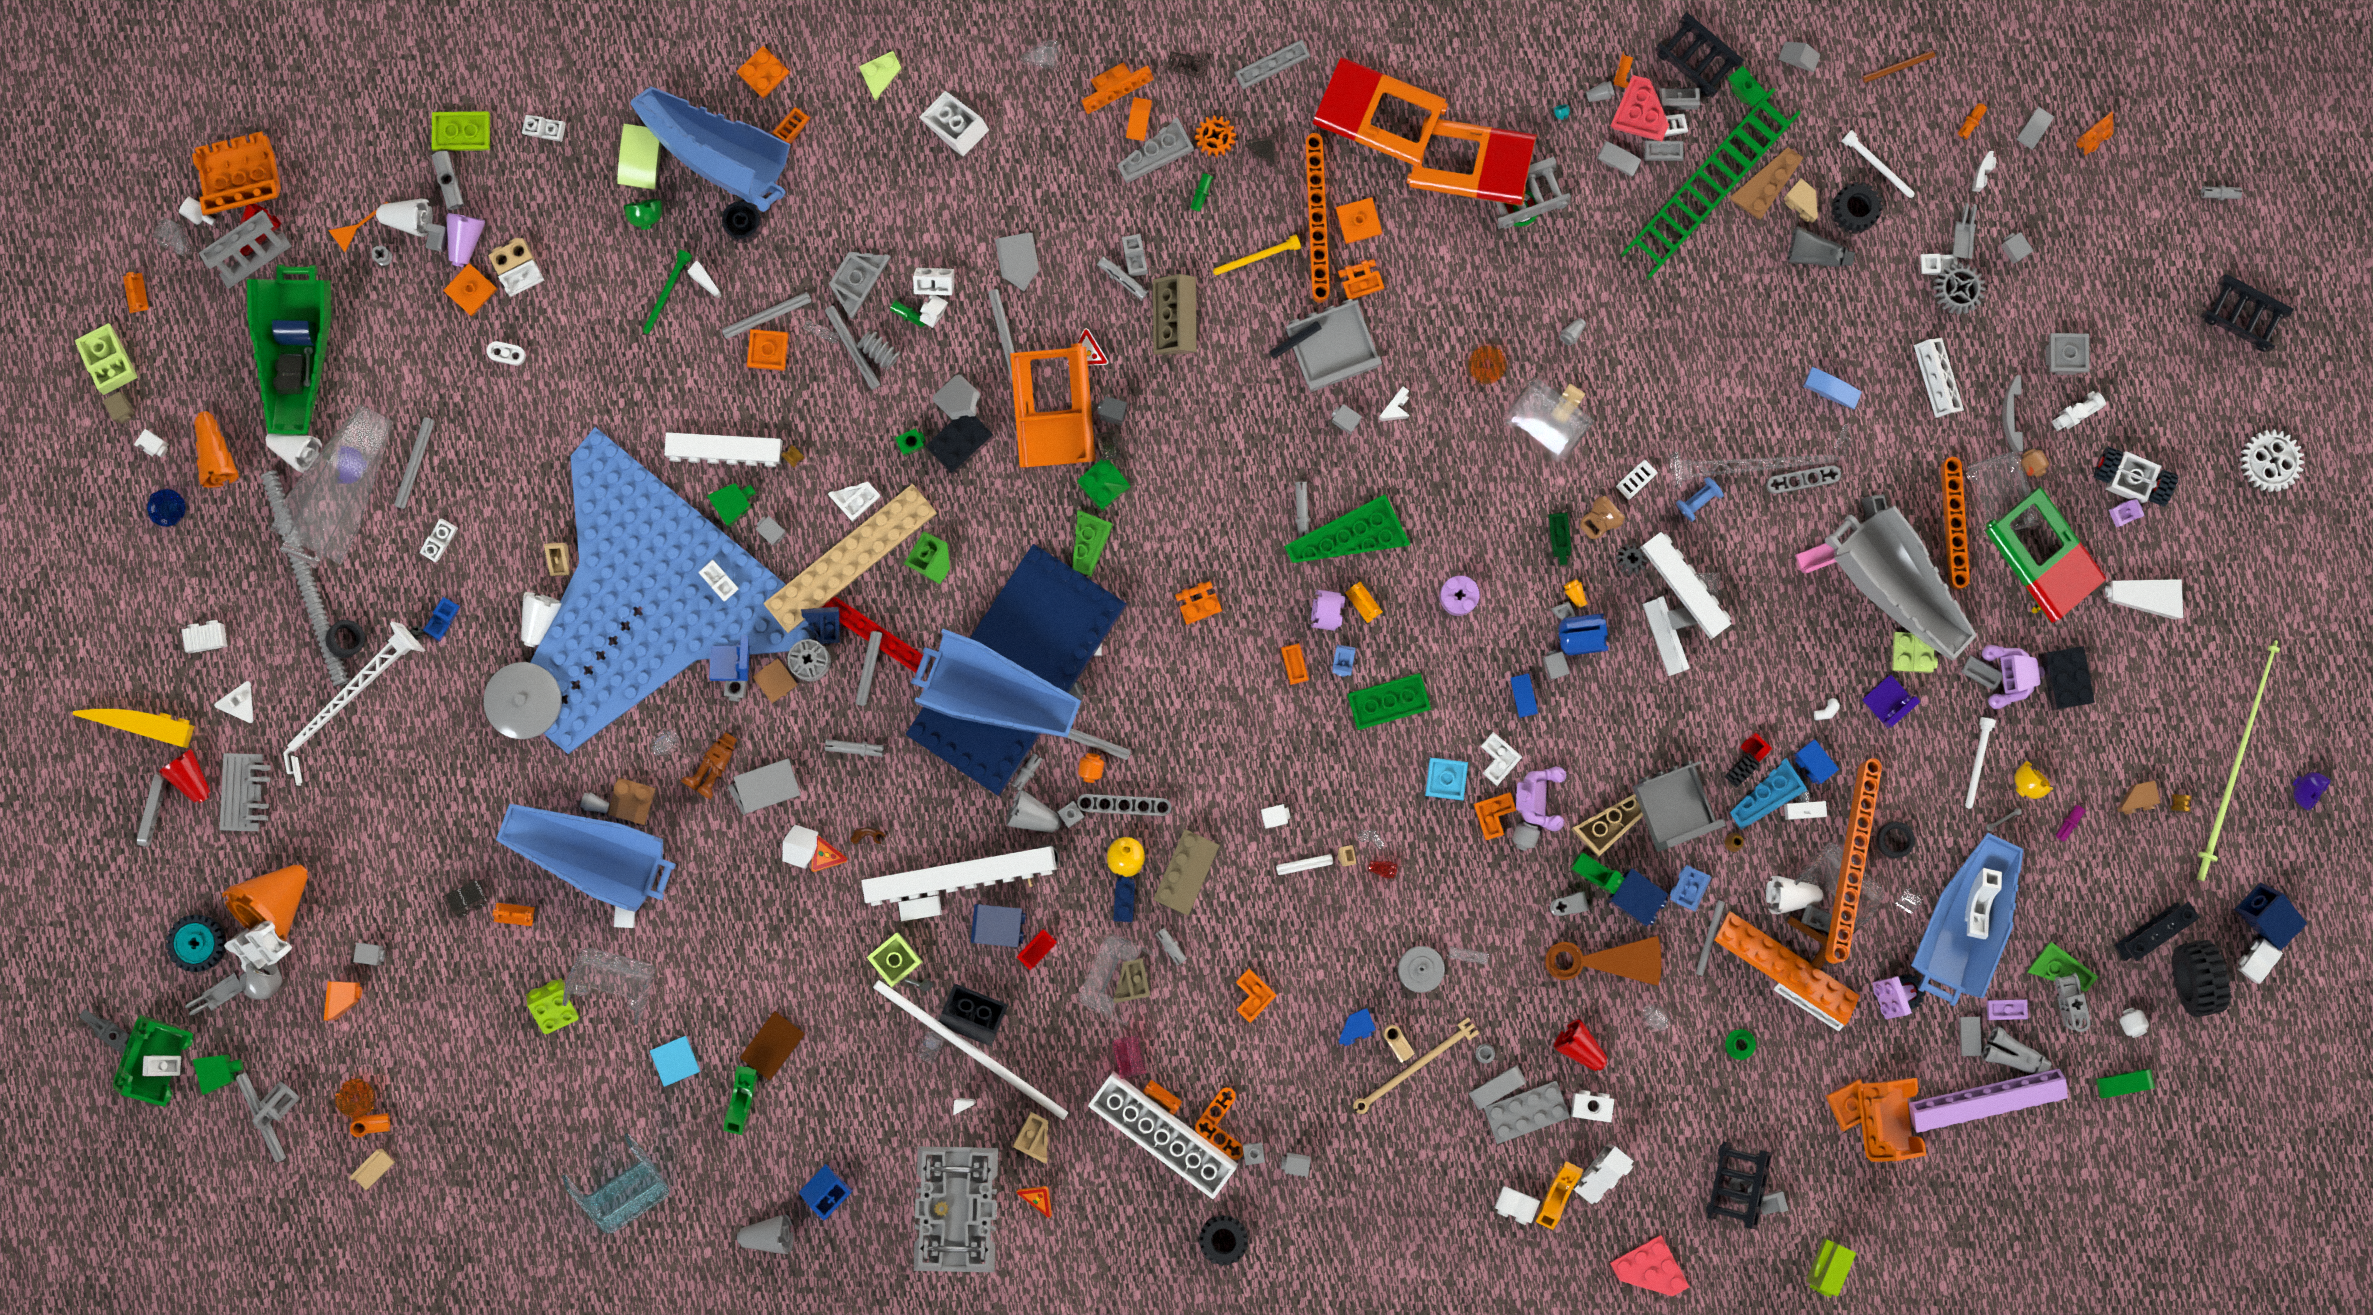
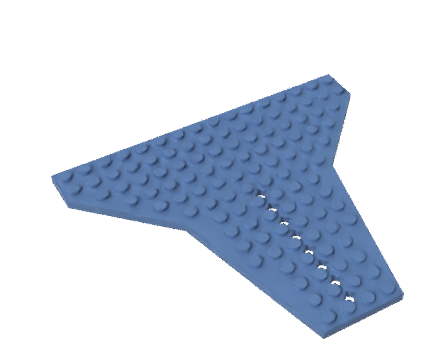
M595 427L571 455L579 564L560 601L562 603L530 662L550 672L560 687L561 695L563 697L565 695L568 696V704H562L559 717L554 725L543 733L567 754L577 749L697 660L710 659L711 646H737V643H740L741 636H748L749 655L788 652L795 643L801 640L815 639L816 634L811 631L806 620L788 634L764 606V602L786 586L783 581ZM712 559L739 588L725 602L698 573ZM641 606L643 614L641 616H634V608ZM629 621L630 630L625 629L622 631V622L626 623ZM615 636H617L618 638L616 641L618 642V644H613L610 646L609 638H614ZM598 651H605L604 656L606 658L604 660H597ZM586 666H587V667H590V666L593 667V668H592V671H593V674H592V675H591V674H587V675L584 674V673H585V669H584V668H585ZM579 680L581 688L573 690L572 682Z

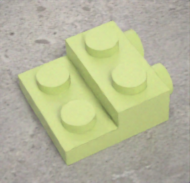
M1894 632L1892 671L1931 673L1937 668L1938 659L1934 657L1933 648L1912 633Z

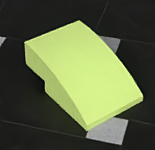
M624 124L617 184L655 190L662 143L647 127Z
M108 323L75 340L87 371L92 375L97 389L103 395L138 378L111 324Z

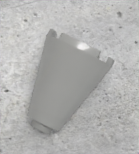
M1019 790L1013 799L1015 801L1013 806H1010L1006 825L1053 833L1055 830L1058 831L1062 822L1059 819L1060 815L1027 792Z
M780 1215L743 1227L737 1233V1241L743 1248L788 1254L793 1246V1232L789 1233V1226H792V1222L788 1215Z

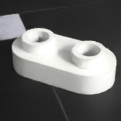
M495 341L487 347V355L496 362L518 366L526 359L525 351L516 345ZM496 349L501 350L499 355H495ZM515 353H519L518 359H513Z

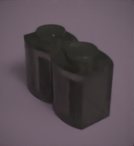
M279 354L278 360L275 361V369L278 372L277 377H274L273 380L274 388L279 394H303L306 371L305 357L303 354Z
M475 880L442 896L451 917H457L458 919L469 915L468 911L472 909L478 911L486 907L485 903L489 902V898L480 880Z

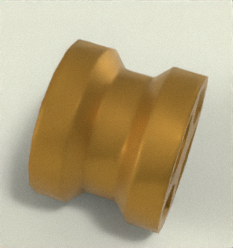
M792 444L787 452L781 454L793 468L797 466L799 461L805 459Z
M2172 794L2173 805H2171V810L2191 811L2189 802L2192 800V796Z

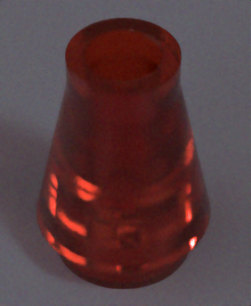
M1371 860L1368 871L1388 880L1390 878L1395 879L1398 864H1394L1393 861Z

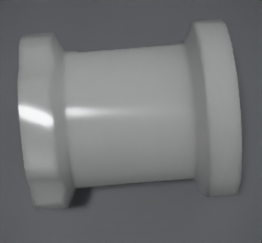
M376 246L371 252L372 258L378 264L386 266L391 263L392 253L386 247ZM382 253L385 255V257L382 258L379 256V254Z

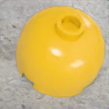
M2026 761L2015 773L2014 781L2017 785L2015 790L2022 797L2027 796L2031 799L2042 798L2053 790V787H2050L2051 784L2038 769L2037 771L2035 769L2032 770L2030 768L2032 764Z
M1122 837L1110 845L1107 852V863L1113 873H1118L1124 877L1133 876L1140 872L1144 865L1145 853L1139 841L1130 837Z

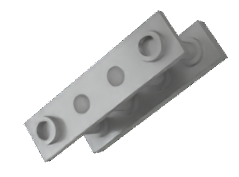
M1554 157L1537 162L1529 167L1526 183L1529 184L1537 205L1526 208L1523 202L1522 206L1517 205L1518 212L1508 214L1504 203L1495 202L1501 218H1498V229L1503 227L1505 229L1510 228L1517 222L1556 208L1563 209L1570 204V194H1561L1553 175L1557 165ZM1542 175L1546 176L1555 197L1545 202L1535 181L1537 177Z
M262 210L199 252L209 269L217 266L222 271L219 275L229 289L290 248L291 244L283 232L277 236L270 229L273 227L272 222ZM264 233L270 241L260 246L254 239ZM248 244L254 251L249 256L244 257L239 249ZM233 255L238 262L229 268L223 260Z

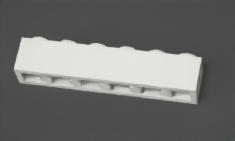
M666 433L664 455L669 458V461L681 462V459H688V462L692 463L708 460L707 463L711 464L727 461L726 464L738 465V462H746L748 466H757V463H765L767 467H776V464H781L783 441L775 438Z
M1660 532L1645 543L1641 549L1711 640L1731 625V618L1725 610L1722 611L1718 607L1719 602L1715 596H1710L1706 591L1708 589L1706 584L1695 577L1694 574L1696 572L1690 564L1686 565L1682 560L1684 559L1683 554L1678 549L1675 550L1673 548L1670 537Z

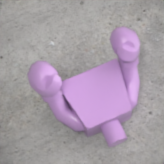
M1987 645L1982 650V657L1985 660L1994 661L1996 658L2001 660L2005 694L2000 695L1996 693L1989 697L1988 703L1993 709H2001L2011 704V702L2026 699L2034 691V687L2040 685V678L2045 674L2044 668L2038 666L2037 659L2030 657L2022 649Z
M1555 766L1543 771H1532L1525 776L1523 781L1518 782L1516 809L1522 813L1526 822L1540 825L1550 831H1559L1564 826V819L1560 815L1545 816L1547 780L1559 783L1565 781L1566 772L1563 768Z

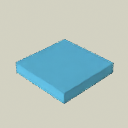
M1429 758L1425 796L1463 801L1468 762Z
M687 1036L650 1050L664 1087L701 1072Z

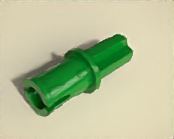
M1202 173L1198 187L1194 190L1195 195L1190 206L1192 210L1197 212L1201 211L1205 198L1209 195L1208 190L1213 180L1212 176Z
M897 300L893 302L890 308L891 312L903 317L904 321L908 320L921 328L925 326V323L920 321L921 314L914 311L912 307L908 308L897 302Z

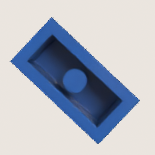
M1815 739L1811 740L1794 754L1796 757L1795 762L1800 768L1804 767L1807 770V777L1812 783L1822 784L1839 770Z

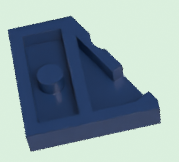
M838 607L801 609L803 619L805 618L811 631L816 634L820 644L840 643Z

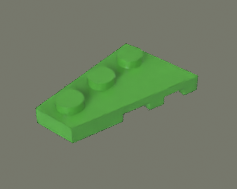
M1077 510L1078 519L1073 569L1081 574L1092 577L1113 524Z
M2049 941L2026 971L2055 981L2057 976L2062 978L2070 976L2071 973L2075 972L2079 978L2081 990L2085 992L2088 991L2098 978L2097 975L2051 941Z

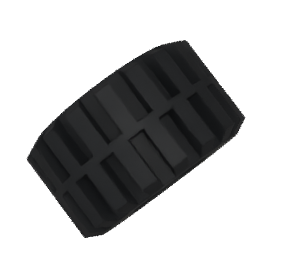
M1854 182L1852 185H1846L1835 196L1831 205L1833 208L1831 215L1835 216L1833 220L1839 223L1838 227L1840 229L1844 227L1845 232L1852 231L1853 234H1856L1859 231L1862 233L1866 229H1870L1881 216L1882 212L1880 211L1883 209V205L1880 204L1882 198L1877 196L1879 192L1872 190L1873 186L1869 185L1867 187L1865 186L1866 183L1858 184V182ZM1849 199H1859L1866 205L1867 213L1864 217H1855L1848 211L1847 202Z
M1229 1215L1212 1217L1202 1227L1199 1244L1207 1260H1210L1213 1264H1219V1266H1228L1238 1262L1244 1256L1248 1247V1236L1245 1227L1238 1219ZM1228 1229L1234 1234L1235 1244L1232 1249L1226 1252L1215 1249L1212 1244V1237L1217 1230Z

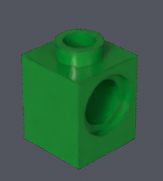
M916 428L895 437L904 457L925 448L923 444L926 442L922 431L918 433ZM909 438H916L917 443L915 446L910 447L907 445Z

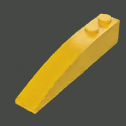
M89 709L73 711L72 714L184 748H188L195 727L189 725V720L178 718V721L172 720V715L162 712L159 715L133 710Z

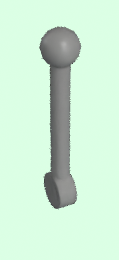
M311 347L304 349L306 354V380L304 385L306 387L311 385L309 380L310 354L313 353Z
M2015 808L2014 812L1993 824H1987L1986 830L1990 832L1995 826L2009 818L2020 815L2021 809Z

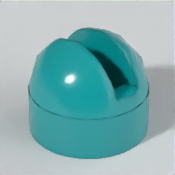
M1567 104L1556 106L1554 108L1555 116L1559 120H1563L1564 117L1568 118L1570 114L1569 106Z

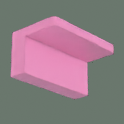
M1826 543L1795 555L1802 573H1809L1837 562L1834 559V549Z

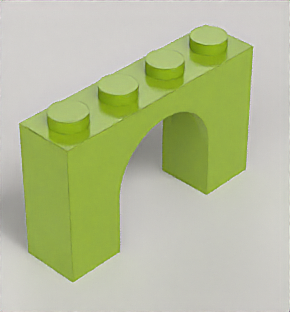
M1823 1238L1806 1278V1282L1810 1283L1809 1287L1831 1298L1832 1294L1838 1297L1856 1252Z

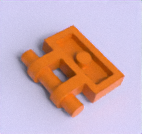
M1374 259L1369 261L1363 260L1360 261V264L1348 265L1344 267L1345 269L1338 271L1340 278L1347 276L1349 279L1342 282L1348 300H1354L1384 290L1379 271L1377 270L1372 273L1370 271V268L1376 266ZM1364 271L1365 275L1357 278L1354 277V273Z
M1211 581L1204 584L1203 582L1198 583L1196 587L1188 590L1186 588L1181 590V593L1175 594L1177 602L1185 599L1186 605L1181 606L1180 610L1186 625L1222 612L1216 594L1208 596L1206 592L1213 588ZM1201 593V599L1194 602L1191 601V596Z

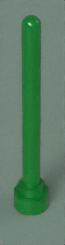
M679 249L676 254L677 263L643 328L645 334L650 333L683 266L687 262L690 263L693 255Z

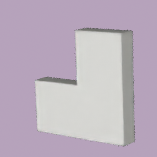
M1494 732L1480 746L1495 759L1482 774L1498 786L1522 756Z

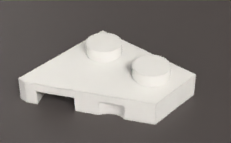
M869 482L828 493L852 522L881 498L880 494Z

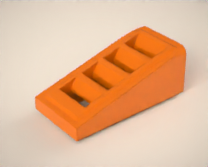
M794 107L771 135L791 144L808 123L810 117ZM793 116H797L802 121L799 123ZM789 122H792V123H793L794 125H796L797 127L794 128L793 126H791V125L789 124ZM787 128L789 131H791V133L789 134L783 129Z

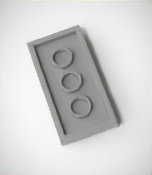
M1557 1081L1484 1107L1497 1144L1570 1118Z

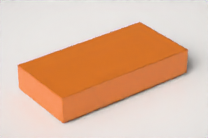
M1300 643L1282 647L1281 651L1290 685L1309 681Z

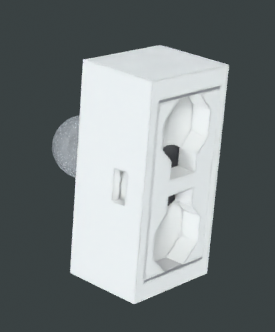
M1808 790L1798 796L1799 803L1784 804L1785 820L1827 817L1826 801L1811 802Z

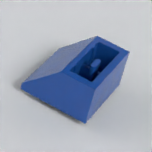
M825 1164L798 1193L809 1207L825 1221L853 1190Z

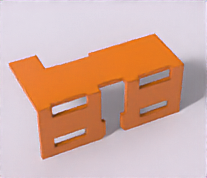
M1623 51L1618 65L1620 68L1616 72L1613 84L1627 88L1630 82L1626 81V77L1629 73L1633 57L1623 55Z

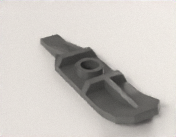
M84 1009L79 1017L93 1027L97 1037L123 1055L130 1035L110 1020L99 1019ZM110 1033H115L117 1038L115 1040L110 1039Z

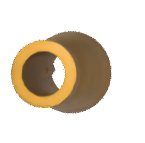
M1730 833L1726 836L1724 843L1729 851L1737 852L1742 849L1744 841L1738 833ZM1735 838L1739 841L1738 845L1734 844Z

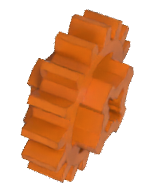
M1213 115V120L1206 117V123L1200 122L1201 128H1196V132L1199 135L1195 136V140H1200L1197 143V147L1202 146V153L1208 151V157L1214 153L1215 157L1218 158V153L1225 156V150L1231 151L1230 145H1235L1233 138H1236V133H1231L1234 131V126L1229 127V120L1223 122L1222 116L1219 120H1216V116ZM1208 129V134L1203 138L1204 131ZM1213 133L1219 135L1218 140H1216L1215 137L1212 138ZM1226 136H1228V140H1227L1226 144L1224 145V144H1223V138H1225ZM1208 145L1216 146V148H1211Z

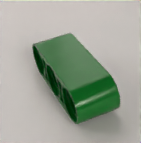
M2142 1069L2141 1071L2137 1070L2122 1073V1075L2117 1074L2103 1077V1079H2096L2101 1099L2155 1088L2151 1069Z

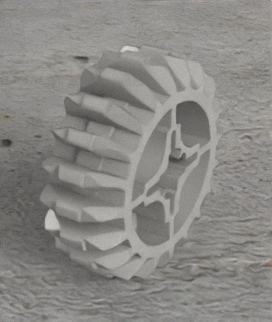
M1959 263L1958 266L1951 264L1950 268L1945 267L1944 272L1938 273L1940 278L1935 279V282L1939 285L1934 286L1933 289L1939 292L1934 294V297L1940 296L1941 298L1937 303H1944L1942 309L1945 310L1950 307L1949 313H1953L1956 310L1957 315L1961 314L1962 311L1964 314H1967L1969 309L1973 311L1976 309L1975 305L1979 306L1981 304L1979 299H1983L1985 296L1980 292L1986 291V288L1981 287L1985 281H1979L1978 279L1982 274L1975 275L1977 268H1973L1970 271L1969 264L1963 267V263ZM1954 274H1962L1966 276L1968 280L1962 281L1959 279V277H1956ZM1949 279V280H1950L1949 284H1950V286H1951V289H1950V291L1947 293V292H1946V283H1947V280ZM1966 284L1964 287H1962L1963 290H1960L1959 292L1953 294V292L1957 290L1956 288L1958 286ZM1970 285H1973V295L1970 299L1968 288ZM1956 296L1963 300L1965 304L1956 303L1950 298Z

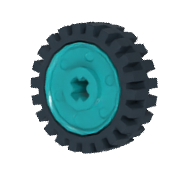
M189 915L183 917L173 924V928H170L168 931L169 935L166 937V940H168L166 948H168L167 954L171 957L170 960L178 968H182L185 971L202 972L209 970L221 961L222 955L226 952L224 945L227 938L224 935V929L220 927L217 921L208 916ZM193 941L199 942V946L193 945Z

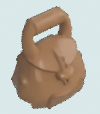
M1607 496L1598 497L1593 502L1591 512L1582 518L1580 528L1590 539H1597L1607 530L1622 526L1625 517ZM1587 520H1591L1599 529L1597 534L1586 523Z

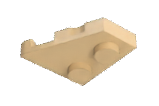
M1030 1111L1012 1146L1046 1164L1048 1120Z

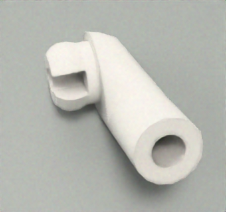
M1829 699L1825 710L1814 711V719L1833 718L1840 707L1837 699Z

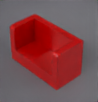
M1042 929L1020 952L1017 958L1029 970H1032L1058 942L1045 929Z

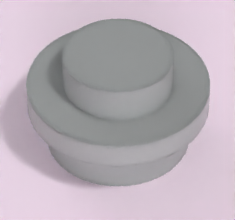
M1481 1044L1477 1047L1475 1055L1481 1063H1489L1494 1059L1495 1051L1491 1045Z

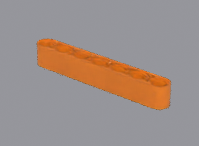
M1949 457L1941 464L1948 582L1951 588L1959 590L1966 587L1970 581L1961 461L1957 457ZM1948 462H1952L1955 465L1954 471L1948 469ZM1949 481L1955 482V490L1949 488ZM1950 500L1957 502V509H1953L1950 506ZM1952 519H1956L1959 522L1958 528H1954L1951 525ZM1953 538L1959 539V547L1953 545ZM1955 556L1961 559L1962 563L1960 566L1955 565ZM1956 576H1960L1963 579L1962 585H1958L1955 582Z

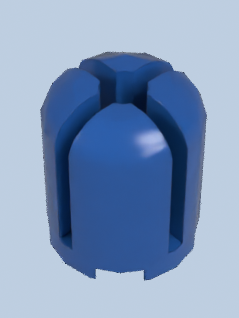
M1604 613L1566 617L1561 620L1558 628L1560 647L1566 655L1608 651V646H1606L1608 634L1606 620L1603 619Z

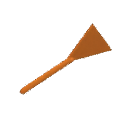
M377 209L356 225L328 230L344 252H346L357 229L376 215Z

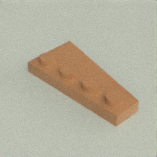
M1787 147L1729 199L1761 220L1803 157Z

